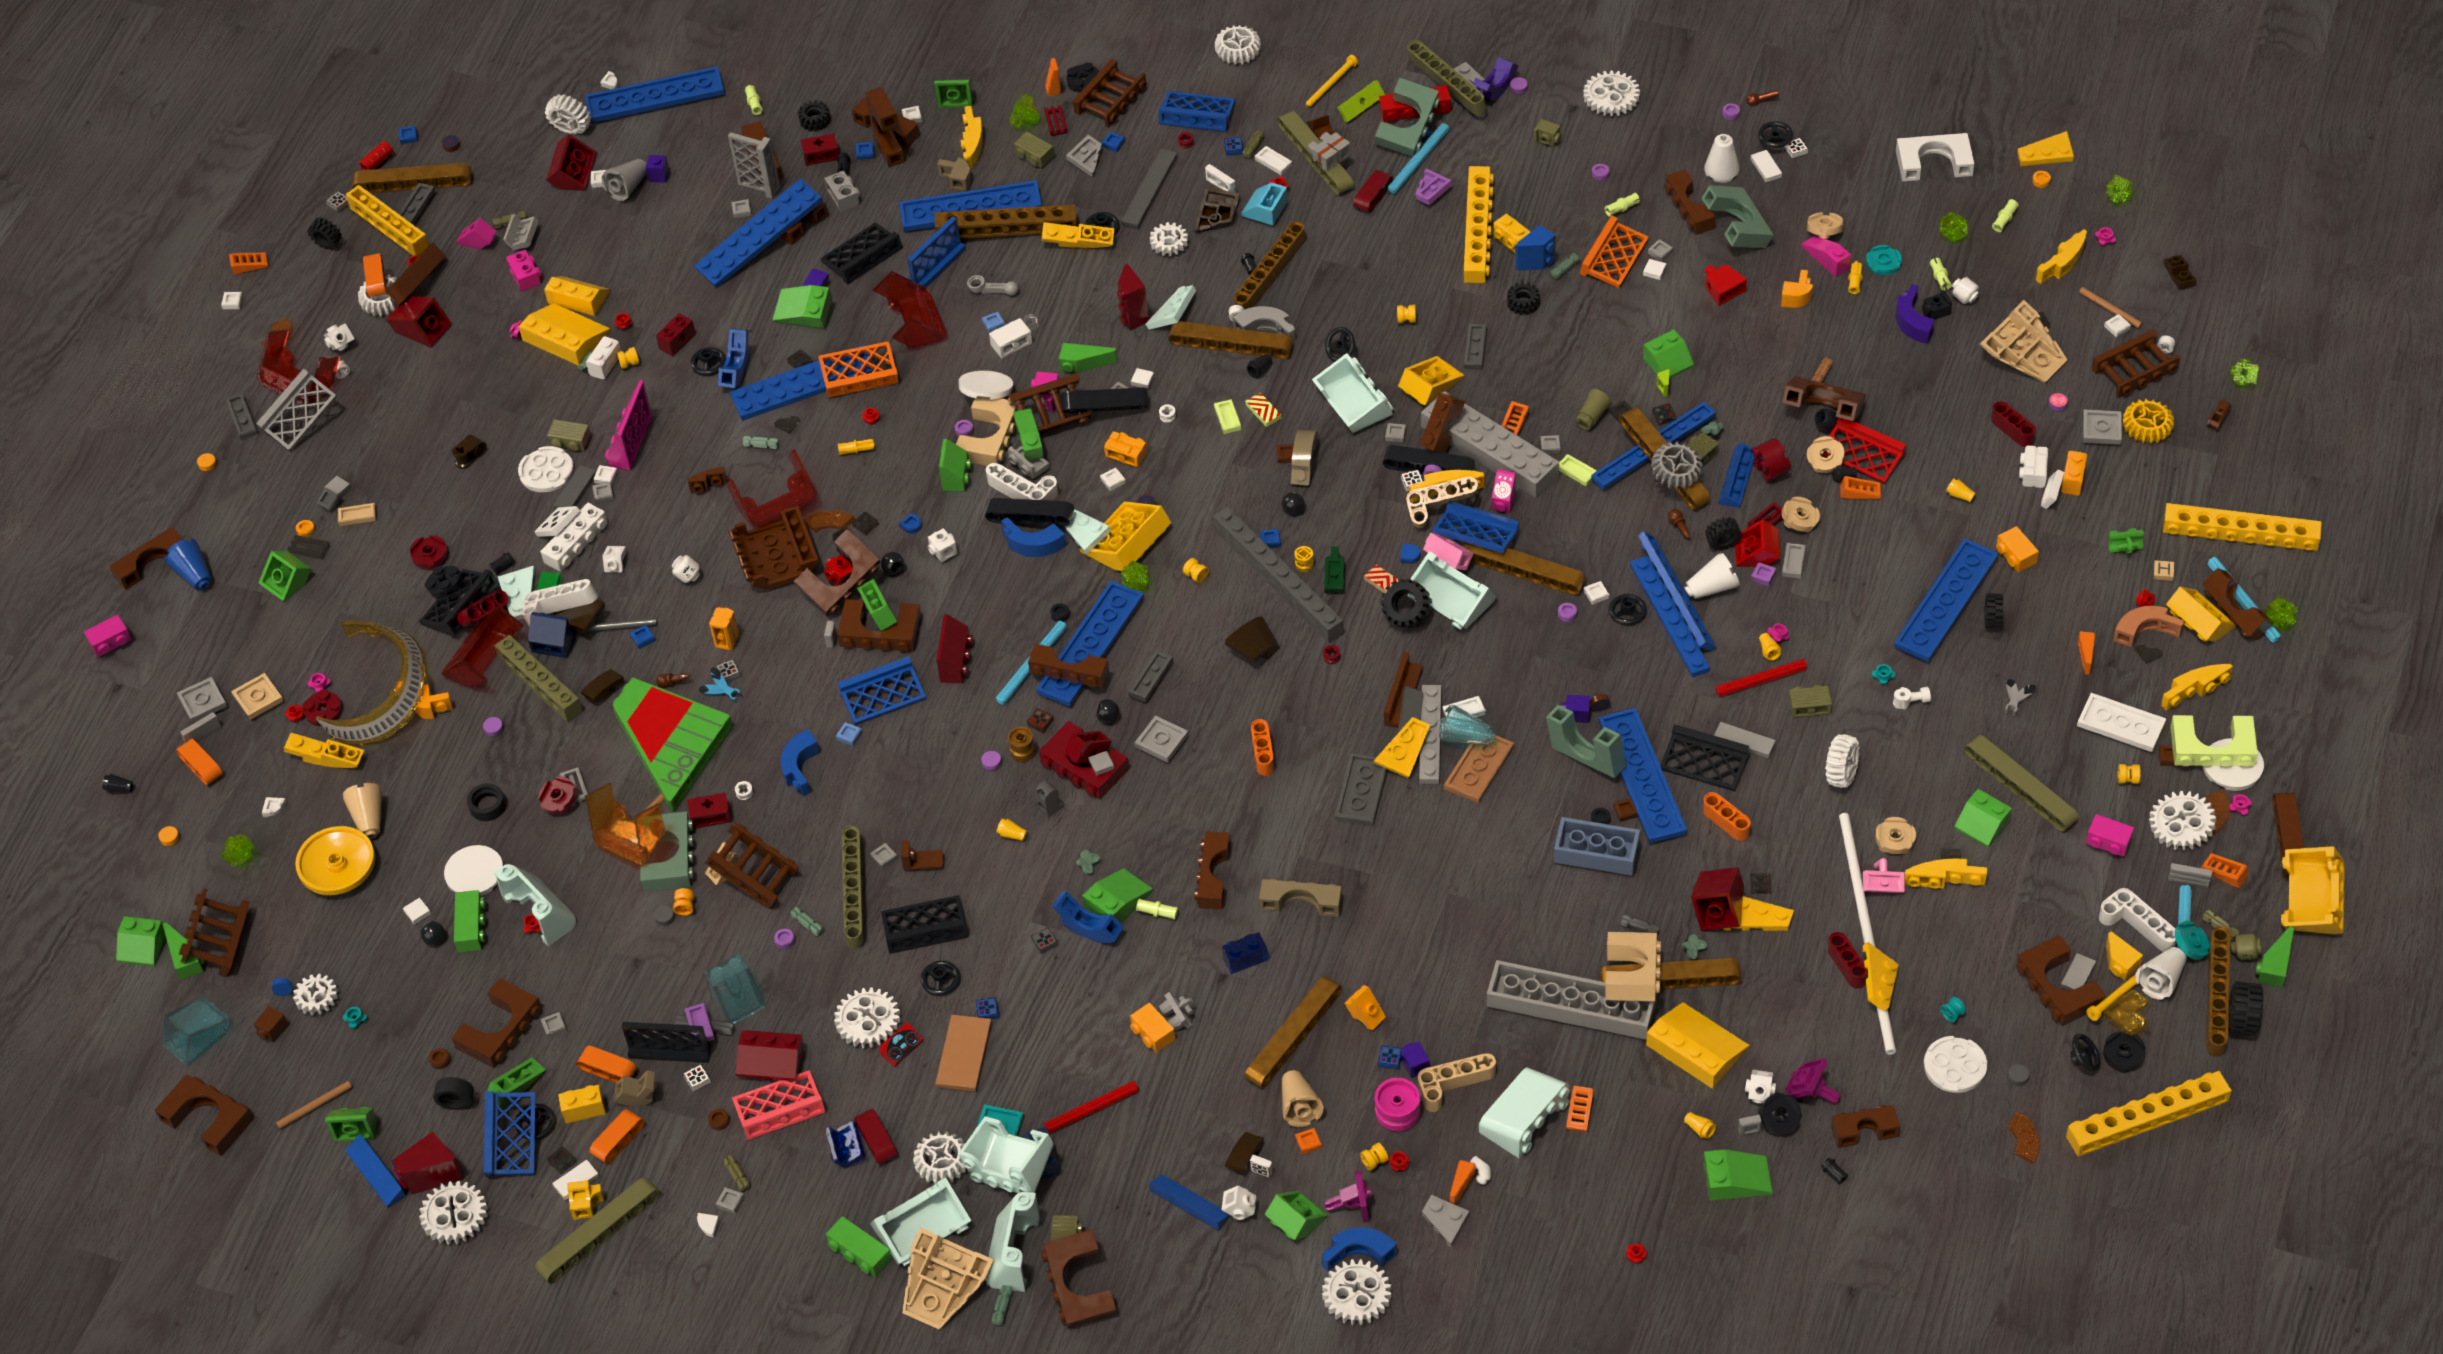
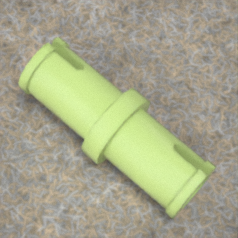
M749 85L745 88L747 103L751 106L752 113L759 115L763 111L760 104L761 99L756 93L755 87Z
M1633 193L1625 198H1619L1617 202L1605 206L1604 209L1607 210L1605 213L1610 217L1620 211H1627L1629 207L1640 203V200L1636 201V199H1639V196Z
M2010 199L2004 209L1998 213V218L1992 225L1995 231L2002 232L2007 222L2011 221L2013 213L2019 206L2015 200Z
M1933 258L1930 261V266L1933 269L1935 280L1938 281L1941 290H1946L1944 285H1946L1947 290L1950 289L1952 284L1948 279V272L1943 267L1941 259L1935 258L1936 264Z
M1139 899L1136 911L1153 914L1154 917L1163 916L1175 920L1178 907L1164 905L1160 901L1155 903Z

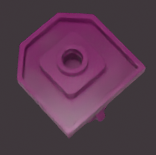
M1825 1058L1803 1063L1793 1072L1785 1088L1787 1094L1794 1098L1807 1095L1816 1098L1819 1095L1833 1104H1836L1840 1098L1839 1092L1824 1085L1825 1080L1821 1076L1828 1063Z
M1361 1170L1355 1171L1356 1184L1339 1190L1340 1195L1326 1200L1324 1205L1328 1212L1343 1206L1349 1209L1361 1207L1363 1223L1369 1222L1367 1206H1369L1368 1199H1372L1370 1186L1365 1185V1180H1362Z

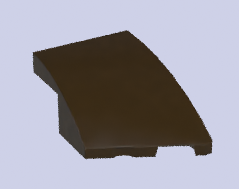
M1205 187L1194 231L1231 223L1237 210L1240 194Z
M596 599L593 603L561 610L553 615L567 617L571 631L575 629L586 634L605 608V603Z
M1262 616L1245 623L1225 640L1226 646L1253 663H1256L1261 657L1269 660L1280 649L1279 644Z

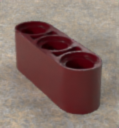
M1375 170L1356 194L1353 207L1371 213L1387 193L1388 186L1393 181V176L1380 170Z
M2002 401L1994 403L1991 422L2020 446H2032L2035 440L2036 427L2007 403Z
M497 590L458 613V622L462 626L468 627L492 614L508 603L507 593L503 590Z
M1833 932L1829 936L1828 942L1830 957L1851 987L1856 989L1864 987L1868 969L1865 968L1863 960L1845 934Z
M873 1108L854 1117L855 1123L878 1165L898 1156L891 1139Z

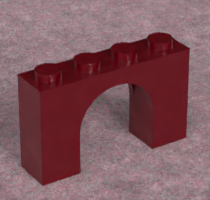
M1067 721L1039 750L1040 762L1044 767L1054 770L1058 776L1070 780L1074 786L1084 789L1090 796L1101 799L1130 769L1128 757L1113 748L1108 755L1114 765V769L1097 776L1092 767L1083 768L1073 765L1065 751L1071 735L1084 731L1072 722Z

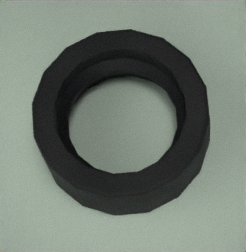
M480 784L474 787L467 796V805L470 813L480 821H491L498 818L506 807L503 792L495 784ZM485 796H494L498 799L493 806L486 809H480L475 806L476 802Z
M442 1078L435 1084L433 1098L443 1108L450 1110L466 1109L472 1104L474 1086L461 1078Z

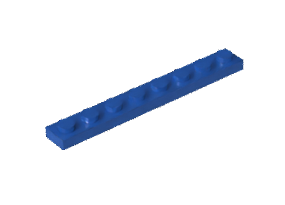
M1702 402L1658 432L1667 443L1671 442L1674 445L1677 441H1680L1714 419L1716 412L1705 402ZM1636 445L1593 473L1591 480L1604 491L1650 459Z
M1643 531L1638 535L1642 542L1641 546L1648 552V559L1655 565L1657 575L1663 579L1665 589L1672 595V602L1679 608L1680 616L1687 622L1688 630L1695 636V643L1701 649L1714 650L1716 648L1714 641L1656 538Z
M1648 556L1630 561V567L1691 677L1710 672L1709 664L1695 643L1691 632L1672 602L1669 593L1657 575Z

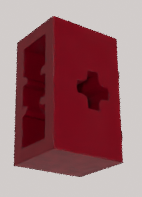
M835 133L801 139L806 166L836 161L839 153Z
M678 313L656 335L659 350L673 357L696 335L693 320Z
M1101 731L1074 733L1071 735L1065 754L1071 758L1073 763H1088V757L1105 751L1108 752L1112 741Z
M715 793L709 796L687 799L689 818L692 820L693 829L731 822L726 793Z

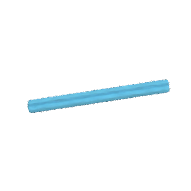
M1441 123L1388 186L1389 193L1396 194L1449 131L1448 124Z
M2217 557L2209 559L2208 566L2213 572L2217 568L2228 572ZM2238 584L2235 592L2236 600L2245 610L2252 607L2258 608ZM2273 625L2265 632V635L2271 642L2275 643L2280 640L2281 634Z
M1058 621L1040 645L1052 647L1067 629V624ZM1029 658L997 695V702L1001 705L1006 704L1030 674Z

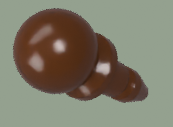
M1672 509L1668 513V520L1673 523L1675 528H1679L1683 536L1689 539L1690 533L1684 524L1686 520L1683 518L1682 512L1678 509Z
M660 674L656 679V684L659 688L665 689L669 686H674L676 682L688 679L690 674Z

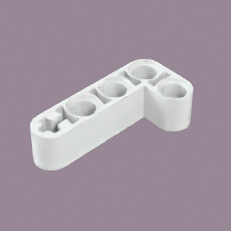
M991 463L986 467L988 485L1012 499L1053 501L1058 496L1057 480L1054 476H1044L1035 485L998 463Z
M588 579L533 591L526 595L521 608V614L528 626H530L532 612L548 614L593 603L598 598V594Z
M2121 888L2102 902L2099 913V921L2107 926L2113 925L2123 918L2162 952L2171 947H2176L2175 928L2131 890Z

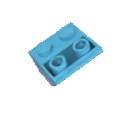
M1269 183L1256 189L1242 211L1241 216L1273 226L1288 202L1287 187Z

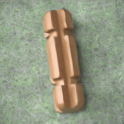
M1824 358L1811 380L1822 383L1832 366V359Z

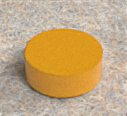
M2037 171L2033 175L2032 182L2038 188H2045L2049 186L2051 176L2048 172Z
M210 453L202 454L197 459L198 467L202 471H210L217 464L214 455Z
M309 520L300 521L296 525L297 535L302 538L311 536L315 531L314 523Z
M167 826L161 829L158 837L163 845L172 846L178 842L179 833L175 827Z

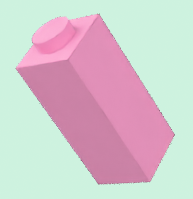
M1430 533L1423 549L1426 552H1432L1438 556V559L1460 570H1467L1474 554L1451 539L1436 533Z

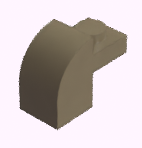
M958 158L956 162L939 159L937 163L939 176L949 178L950 189L963 192L968 191L971 185L969 164L962 158Z
M647 1070L639 1080L623 1076L615 1085L614 1103L625 1106H644L651 1103L656 1087V1081L654 1080L655 1072Z

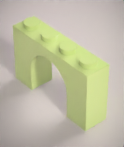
M2173 715L2170 728L2174 765L2255 766L2258 753L2253 716H2233L2230 727L2232 742L2224 747L2215 748L2204 745L2197 739L2194 731L2193 716Z

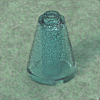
M1449 705L1446 708L1445 712L1448 714L1446 718L1442 717L1439 728V738H1442L1441 742L1486 745L1493 742L1496 731L1492 725L1456 705Z

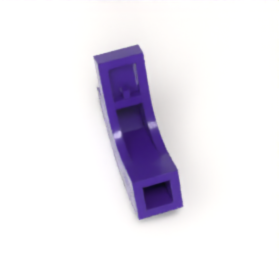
M1498 57L1491 74L1483 81L1475 78L1473 85L1478 87V90L1484 97L1495 100L1508 88L1519 65Z
M1912 284L1909 291H1905L1904 296H1898L1896 321L1899 328L1908 337L1928 344L1934 330L1935 319L1922 316L1913 309L1918 298L1919 286Z

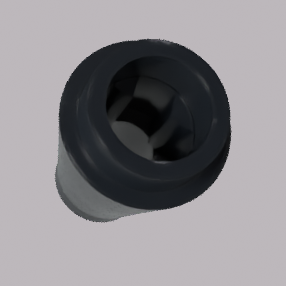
M1265 354L1250 361L1247 365L1249 375L1252 377L1261 376L1272 363L1271 356Z
M114 774L105 775L102 788L107 790V792H131L133 781Z

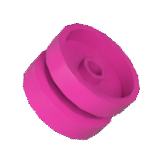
M1391 1078L1378 1086L1374 1099L1377 1121L1390 1131L1401 1132L1413 1127L1420 1118V1093L1418 1088L1411 1081L1404 1078Z

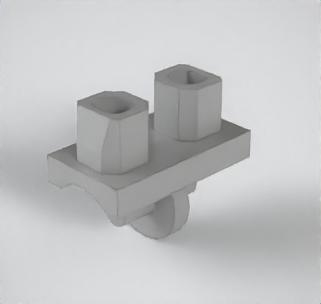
M1170 992L1165 994L1164 996L1167 1000L1159 1008L1166 1017L1175 1012L1176 1015L1168 1020L1174 1031L1184 1026L1187 1029L1193 1027L1185 1012L1188 1015L1193 1013L1192 1008L1195 1005L1193 999H1185L1184 996H1181L1179 1003Z

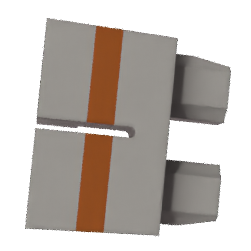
M1325 132L1320 137L1321 143L1318 144L1312 141L1308 145L1309 152L1313 155V161L1321 163L1322 169L1326 172L1336 166L1338 162L1340 163L1351 155L1350 142L1336 132L1332 135Z

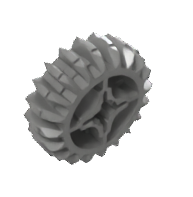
M1677 441L1675 445L1671 442L1668 443V446L1663 444L1661 449L1658 448L1652 458L1651 467L1653 468V475H1656V480H1661L1662 485L1668 484V488L1675 486L1677 490L1679 486L1683 489L1686 485L1691 487L1693 482L1696 483L1701 475V456H1697V450L1692 451V446L1686 447L1685 443L1679 445Z

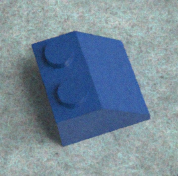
M1541 225L1532 230L1516 244L1515 269L1518 271L1542 270L1551 265L1556 258V235Z

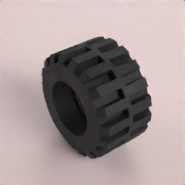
M1398 579V582H1391L1392 586H1387L1385 588L1387 590L1386 594H1382L1384 600H1381V605L1383 606L1382 612L1385 614V617L1401 628L1411 629L1412 626L1414 628L1419 627L1418 624H1423L1425 622L1423 619L1430 616L1428 611L1432 610V606H1430L1432 599L1429 597V592L1421 584L1411 579ZM1405 594H1413L1415 596L1414 608L1409 613H1399L1397 607L1399 599Z
M2235 981L2230 992L2228 1029L2230 1033L2256 1036L2260 1029L2263 1011L2262 985Z

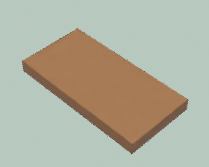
M1479 729L1445 782L1444 789L1479 804L1513 750L1514 742Z
M951 1015L935 1083L937 1088L976 1092L992 1024L991 1019Z

